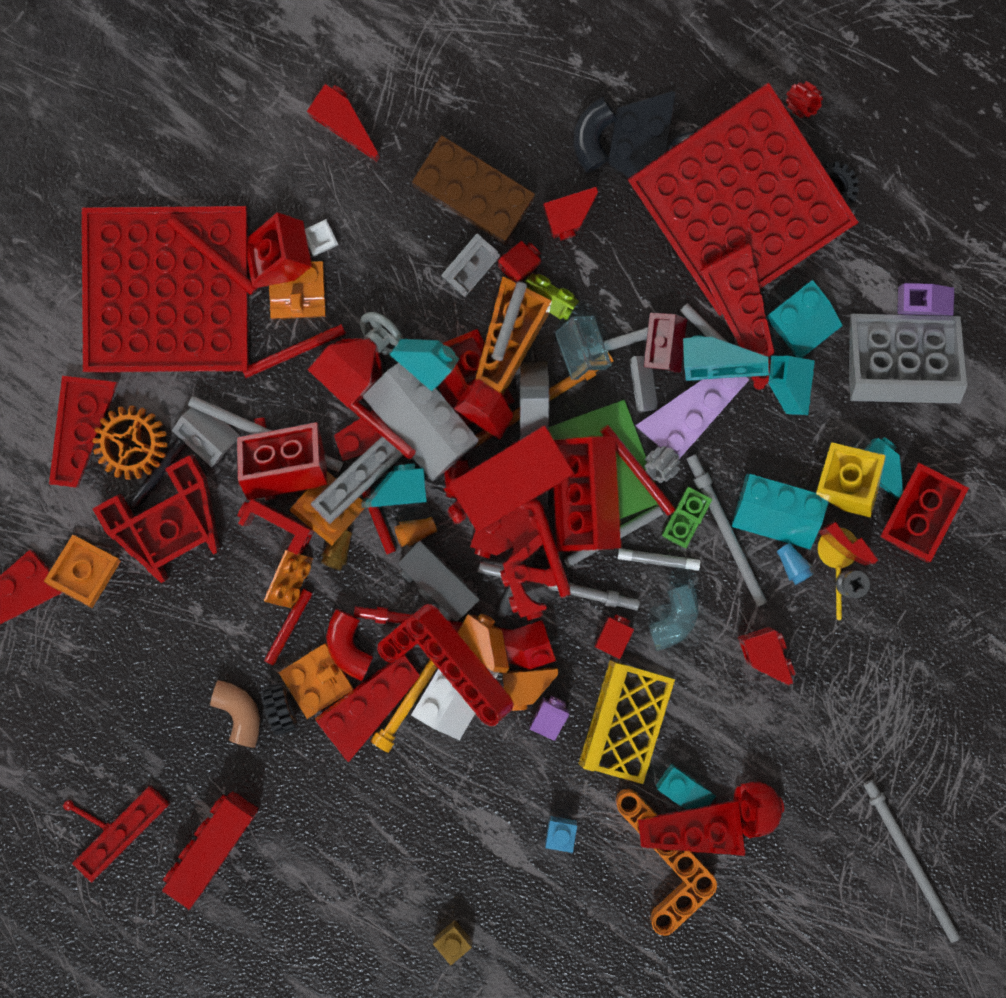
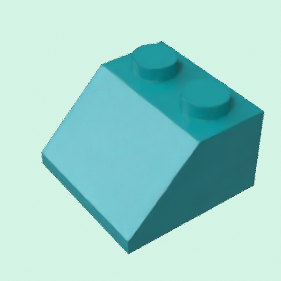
M813 280L766 316L768 322L798 358L804 357L843 326L830 301Z
M415 464L393 466V472L385 473L361 502L362 508L426 502L424 470L415 469Z

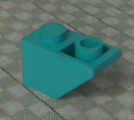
M771 356L768 384L786 414L808 415L814 375V360L792 356Z

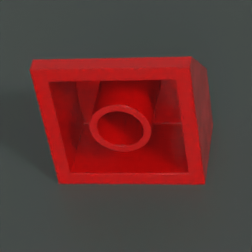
M277 212L247 238V260L252 287L259 288L295 281L312 267L304 222L302 220Z

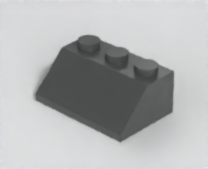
M423 540L419 541L398 563L401 567L398 572L409 583L414 580L421 587L418 591L426 600L430 602L434 599L441 606L438 610L448 621L453 618L457 622L480 599V596Z

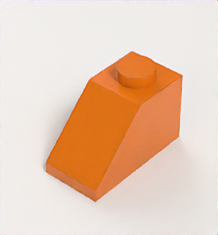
M468 614L458 634L485 667L492 672L507 673L509 666L502 630L493 625L495 621L485 614H480L479 616Z
M557 667L513 670L503 673L504 690L509 694L514 704L512 711L527 710V705L534 704L557 677Z

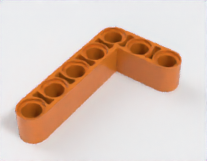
M623 789L617 794V809L638 833V819L647 816H657V813L633 789ZM627 796L634 797L636 799L635 806L631 809L623 808L621 806L623 798ZM654 849L683 880L651 912L652 927L659 935L665 936L673 933L716 892L717 882L713 874L691 851ZM682 857H689L692 859V864L687 869H681L677 865L678 861ZM701 877H708L711 880L710 885L706 889H700L696 886L697 881ZM681 896H688L691 898V901L687 907L681 908L676 905L677 899ZM665 914L671 917L669 924L666 926L656 924V920L660 915Z

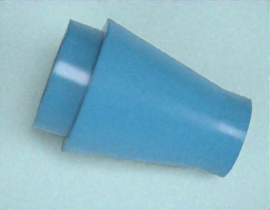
M791 543L777 551L789 581L792 580L795 585L800 584L814 574L811 570L812 565L793 548Z

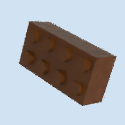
M442 135L412 181L414 188L505 245L535 199L534 193Z

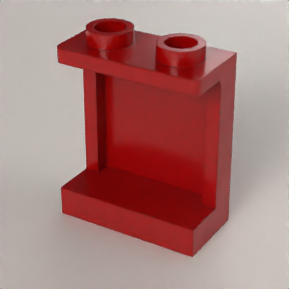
M251 499L248 503L244 502L237 515L241 518L238 523L241 526H250L254 517L258 515L294 534L295 536L287 550L296 555L304 553L315 532L306 524L259 499Z

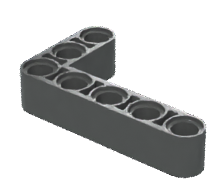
M522 361L520 365V440L543 426L547 430L549 428L548 362ZM548 491L536 497L542 503L544 509H548Z

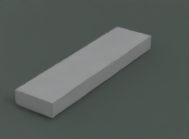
M381 437L310 505L331 524L397 462L403 454Z

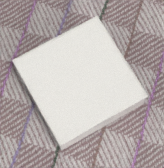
M326 219L305 229L307 243L314 257L338 246Z

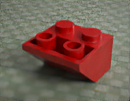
M767 627L738 637L748 665L787 685L793 684L791 676L795 675V671L790 659L787 660L784 657L782 650L786 649V645L781 633Z

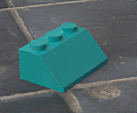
M746 474L731 527L811 549L822 525L828 501L815 492L752 474Z

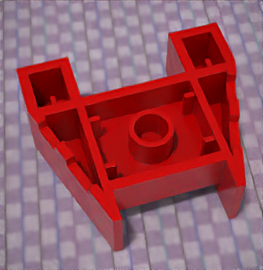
M194 454L165 468L178 494L135 517L122 494L116 495L93 508L106 534L113 540H116L128 554L139 561L160 583L169 579L162 565L196 546L206 542L213 555L220 551L207 478Z

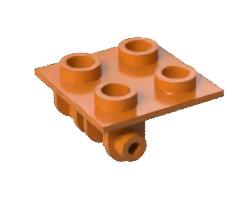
M285 550L264 602L292 608L300 596V588L304 579L310 573L313 558L301 554L296 555Z

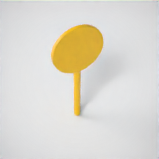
M840 528L849 541L856 539L852 532ZM822 536L820 537L817 546L819 557L827 566L836 568L837 579L841 573V568L849 566L854 561L839 553ZM836 588V619L841 620L842 595Z

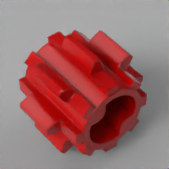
M808 81L804 84L800 82L797 85L794 84L786 94V103L789 104L787 108L800 118H803L804 115L807 117L815 115L822 106L821 100L823 98L820 95L821 91Z

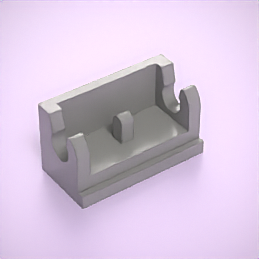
M476 234L441 275L442 279L462 296L466 297L498 260L500 255L480 235Z

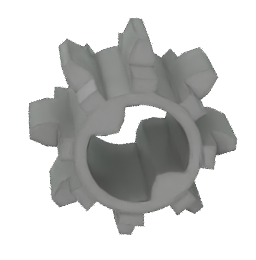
M662 446V448L657 447L655 451L652 450L645 458L647 462L645 465L646 472L654 481L657 480L659 483L667 482L679 472L680 468L677 466L680 464L678 460L680 457L671 448H666V446Z

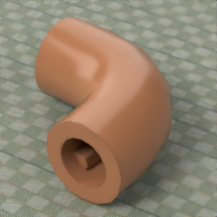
M218 680L213 691L210 706L225 710L232 716L233 728L229 741L255 748L259 737L261 720L256 703L245 690L231 683Z

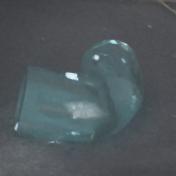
M693 583L667 591L671 603L670 615L661 622L649 625L656 651L670 648L683 641L693 630L699 613L698 599Z

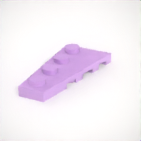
M747 377L701 380L637 424L636 427L658 447L666 446V448H671L681 458L749 379Z

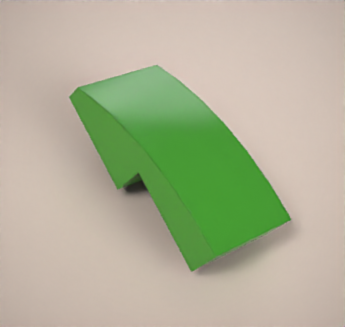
M687 487L661 536L686 549L712 499Z

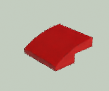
M836 522L828 524L819 530L821 536L834 549L850 560L862 565L874 564L878 561L862 538L849 541Z

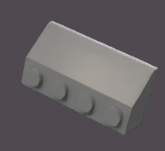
M400 363L389 369L363 395V398L385 425L416 450L412 458L424 470L431 481L435 480L474 450L477 445L478 439L438 390L435 388L433 391H430Z

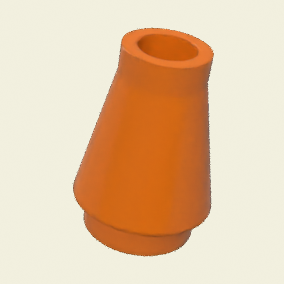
M432 517L402 521L400 525L394 526L401 547H411L427 536L437 532Z

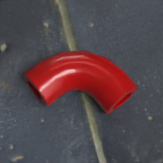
M335 609L329 621L326 634L328 653L338 668L349 676L362 681L373 656L359 650L354 644L353 636L360 619L342 610Z

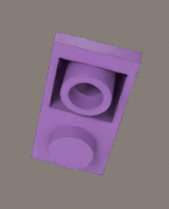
M904 283L898 287L897 314L953 316L954 288L935 284Z
M552 695L549 699L543 697L529 726L530 730L555 741L569 716L566 702Z

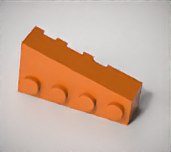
M504 276L500 284L476 380L479 378L501 393L502 396L548 317L552 302L526 288L503 360L493 359L492 354L516 286L515 282Z

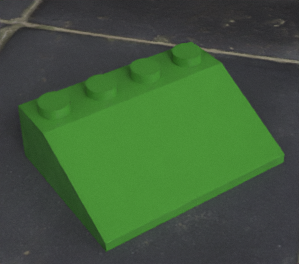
M625 400L548 428L553 440L601 437L603 435L600 430L609 425L646 471V456ZM616 452L619 519L658 503Z

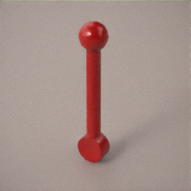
M67 800L63 804L65 810L74 811L103 828V832L111 825V823H103L74 806L71 800Z

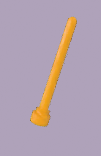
M431 659L386 728L376 732L371 739L374 745L387 753L390 752L395 744L393 742L395 739L393 735L437 670L436 665Z

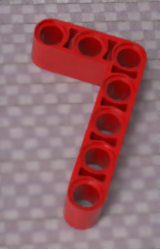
M431 604L421 607L378 644L377 649L380 656L385 661L391 663L398 660L418 644L479 719L488 726H495L513 709V700L441 612Z

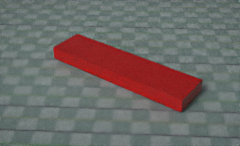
M150 785L72 864L92 883L170 803Z

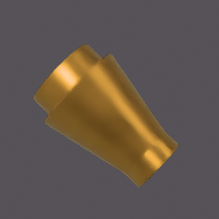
M346 530L333 545L328 543L321 554L323 556L321 563L341 570L343 565L347 563L352 533Z

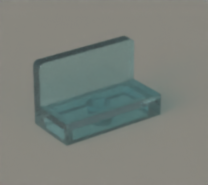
M594 316L572 317L556 331L555 335L572 380H578L589 370H606L612 365Z

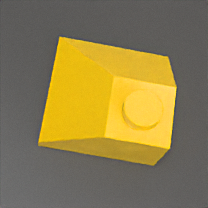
M831 442L816 494L843 511L871 518L886 455Z

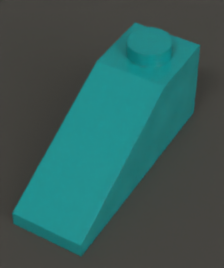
M698 335L691 338H683L686 381L769 375L767 356L713 337Z

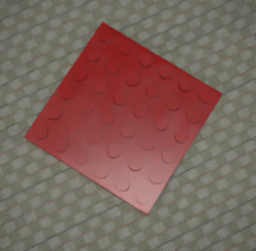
M768 82L628 178V181L719 316L722 315V312L699 269L749 243L752 249L759 289H761L859 223Z
M246 206L82 208L83 372L248 371V293L167 224L169 219L175 216L248 278V223Z

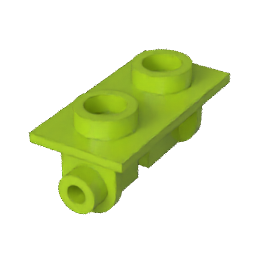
M532 273L526 280L527 289L552 301L549 313L559 319L564 318L568 320L572 310L579 302L574 298L575 296L572 292L564 288L558 289L551 284L547 277L541 274L535 275Z

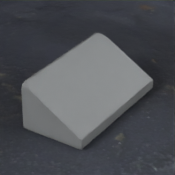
M634 356L630 359L638 413L653 411L658 408L653 370L644 368L645 356Z

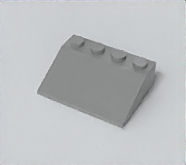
M851 314L849 347L850 400L960 404L967 388L960 316Z

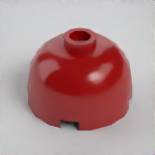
M749 782L740 784L741 786L735 789L733 801L739 802L742 833L748 838L772 833L778 827L784 812L782 798L778 796L771 786L765 783Z

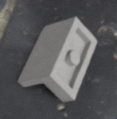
M190 408L184 413L172 430L211 467L219 462L226 450L237 442V437H240L226 422L195 408Z

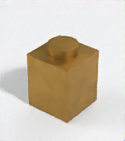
M454 920L434 937L433 945L446 961L452 965L472 948L473 940Z

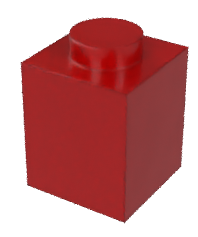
M617 614L614 619L608 616L594 644L595 648L620 659L634 631L629 626L631 621Z

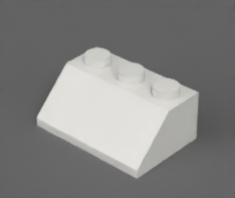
M439 669L411 716L433 729L458 740L461 739L475 715L474 711ZM488 669L496 679L499 672H492L490 669Z

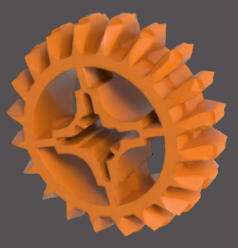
M129 406L128 414L124 407H119V416L114 411H109L108 415L111 421L101 418L100 422L105 428H95V432L101 434V439L93 438V443L100 444L101 448L94 449V454L103 453L104 455L99 458L98 463L104 464L109 462L105 471L111 472L116 468L114 476L120 478L124 472L126 480H131L133 471L137 479L142 478V469L146 474H152V469L149 465L152 464L155 467H159L160 463L155 459L156 456L161 458L166 456L164 452L159 451V448L168 447V443L160 442V438L167 436V433L165 431L157 432V429L163 425L162 422L158 421L152 424L156 415L150 413L145 418V408H140L137 415L135 406ZM128 420H134L133 425L129 426V429L124 434L113 432L119 424ZM142 424L150 434L151 446L144 443L141 439ZM132 435V441L136 442V444L140 445L142 448L130 447V450H128V444H126L125 441H122L119 438L131 439ZM110 439L119 446V461L111 452ZM140 451L148 454L140 463L127 466L128 459H131L134 453Z

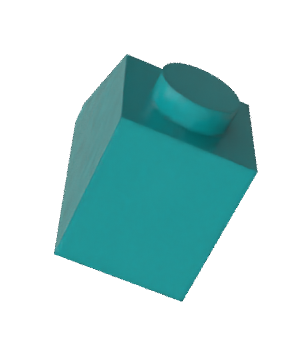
M401 339L390 353L397 362L430 391H433L442 382L459 360L450 347L443 345L439 340Z
M884 437L882 440L874 438L864 450L886 455L879 486L893 498H900L903 494L900 455L894 451L896 446Z
M672 763L656 784L657 789L686 810L708 806L716 797L714 793Z

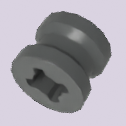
M846 570L840 573L836 579V588L844 597H863L867 594L870 587L869 578L862 571Z

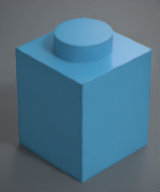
M549 816L545 848L573 853L577 821Z

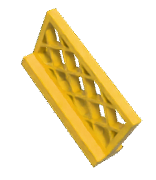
M610 660L578 764L583 769L598 771L643 784L675 679ZM627 671L637 674L642 683L629 691L624 683ZM643 676L648 677V678H651V679L645 681L644 678H643ZM657 680L665 682L663 694L654 698L648 685ZM622 688H623V690H624L625 693L620 696L621 691H622ZM644 688L650 701L637 708L631 695ZM628 698L634 710L620 717L616 710L617 704L621 700ZM653 705L657 712L656 718L646 724L640 712ZM636 714L643 727L629 734L623 721ZM620 724L626 736L612 743L608 736L610 728ZM645 731L649 738L648 745L637 750L632 738ZM629 741L635 753L621 760L615 747ZM612 750L618 762L608 768L600 766L602 755ZM636 757L641 764L638 776L629 774L624 766L625 763ZM618 767H621V769H622L623 772L618 771V770H615V769H617Z

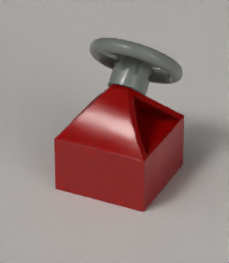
M367 312L361 317L360 327L364 338L342 339L329 345L308 369L348 408L363 400V395L383 376L379 353L393 358L390 355L392 349L386 348L389 343L396 346L403 339L398 328L388 318L376 312ZM368 322H370L373 326V329L371 331L369 329ZM381 324L384 327H386L391 334H389L384 328H382Z

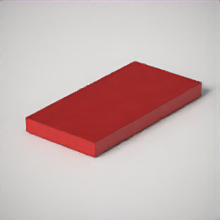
M543 426L448 485L478 533L571 477L574 473L547 428Z

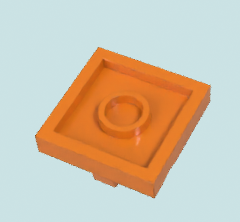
M323 261L311 262L312 267L295 281L269 286L271 319L326 317Z
M327 471L328 485L308 489L292 506L290 511L330 545H333L365 508L361 506L363 500L358 497L329 524L310 505L336 480Z
M72 535L44 582L93 608L121 561Z
M326 643L278 672L307 719L354 689L344 671L335 665L328 653Z

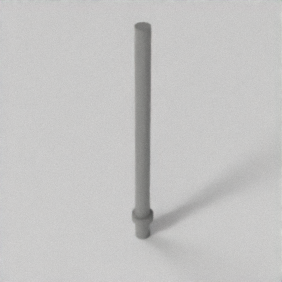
M873 780L867 781L863 785L870 796V804L872 806L875 805L950 942L958 941L961 937L884 801L886 799L884 793L879 792Z

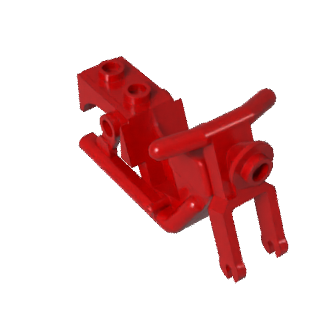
M456 479L447 481V483L450 484L451 482L455 481ZM450 486L443 488L446 493L456 498ZM534 498L484 529L487 534L502 535L513 544V553L503 563L504 570L500 571L504 586L510 585L513 596L508 597L513 613L519 612L520 618L526 616L527 620H532L543 616L542 610L547 609L546 603H538L532 600L526 593L522 585L524 581L543 583L549 587L557 585L560 597L571 595L543 505L538 499ZM458 500L448 508V514L453 522L461 523L466 519L467 514ZM543 545L551 568L547 570L531 568L521 562Z

